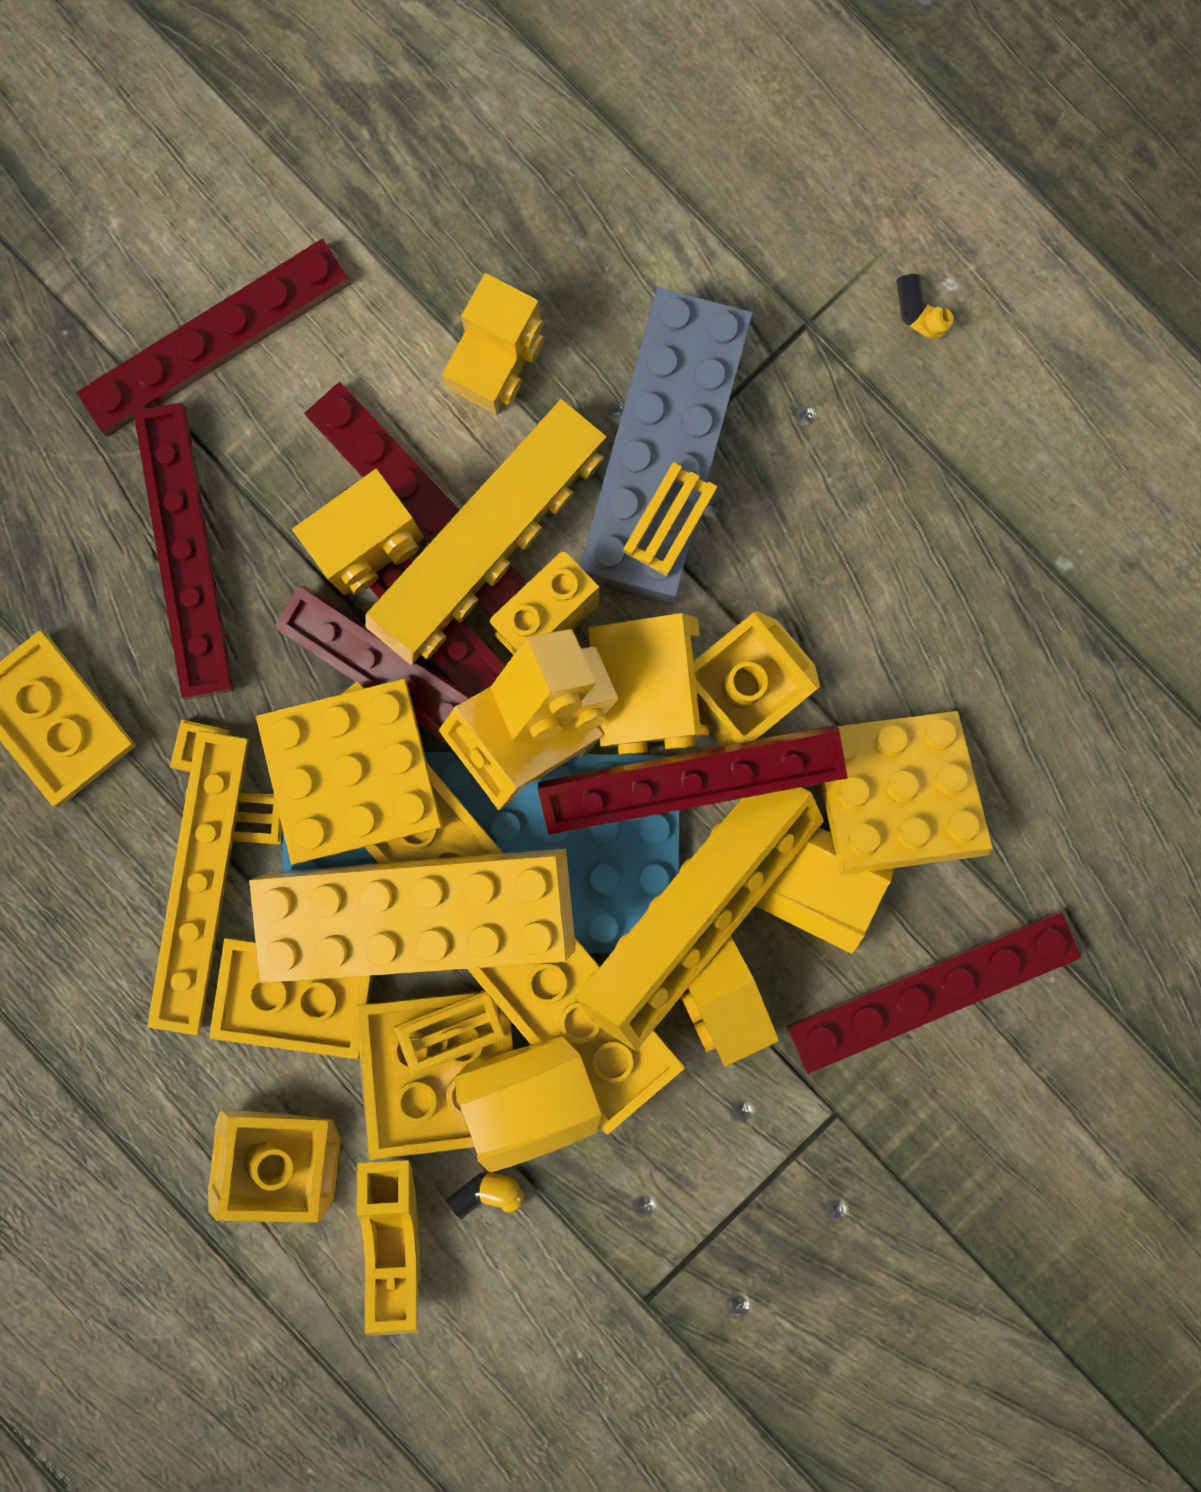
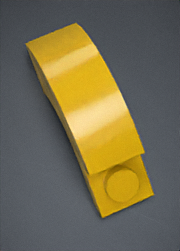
M409 1160L357 1163V1216L361 1223L365 1256V1334L367 1336L419 1333L418 1284H421L420 1241L416 1192Z

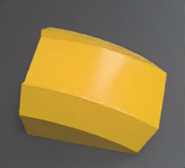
M757 610L693 661L699 717L704 725H708L709 731L721 746L758 739L820 687L815 664L778 620Z
M819 827L755 906L845 952L853 954L864 938L876 909L891 882L895 868L840 875L832 834Z
M563 1036L469 1063L455 1076L456 1102L460 1105L477 1152V1161L490 1173L556 1151L598 1131L601 1112L582 1058Z
M220 1110L215 1124L208 1184L209 1213L216 1221L321 1222L335 1197L341 1137L333 1120L267 1112Z

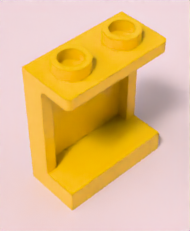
M560 552L491 617L490 623L498 631L495 637L514 655L527 637L568 629L574 630L599 606V586L566 552Z
M679 613L588 627L590 647L596 646L619 698L605 714V721L598 726L603 734L600 738V746L618 747L619 755H631L648 752L647 743L664 741L665 749L694 747V737L709 735L708 725H701L691 643V638L700 637L698 617Z
M490 687L455 706L439 729V732L498 810L513 802L528 785L575 756L579 755L581 758L588 754L603 736L598 727L583 732L577 731L575 727L561 730L557 735L543 741H534L533 737L512 741Z

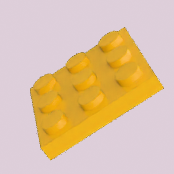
M401 679L256 716L291 865L443 828L407 680Z
M958 711L838 726L848 779L821 783L840 875L989 855L993 847Z
M479 992L356 1005L369 1160L474 1147L460 1105L456 1102L455 1076L469 1063L513 1050L511 1021L496 1003L495 1005L507 1038L413 1076L409 1072L393 1026ZM484 1004L408 1034L410 1041L486 1011ZM488 1022L415 1052L417 1060L492 1031V1026Z

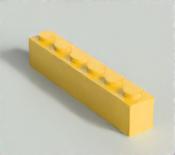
M560 399L366 613V628L411 666L421 655L429 659L446 639L447 636L442 633L446 626L454 618L458 622H462L477 605L479 599L474 595L486 582L494 586L506 573L511 565L507 560L510 554L518 546L526 550L543 529L538 524L549 511L557 515L574 494L569 489L580 476L588 480L605 459L600 452L607 436Z
M800 787L742 798L724 820L715 825L708 839L692 858L683 863L677 876L661 895L652 900L646 913L629 933L620 938L615 950L599 969L585 980L582 989L575 996V999L593 1023L633 1050H638L824 822L811 792Z

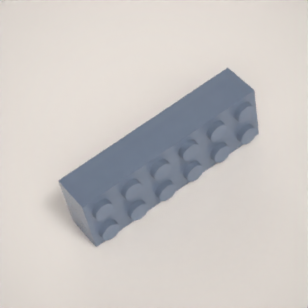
M657 287L580 567L598 586L673 606L692 534L667 577L623 553V548L673 462L682 466L684 471L688 473L693 472L700 476L699 479L707 483L753 312ZM675 481L638 546L639 549L646 551L681 490L683 483ZM692 490L656 553L655 558L661 561L665 559L701 493Z

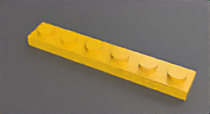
M201 730L197 731L147 1028L190 1035H198L201 1032L250 743L248 738Z

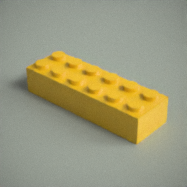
M566 848L276 871L249 880L260 983L566 962L576 951Z

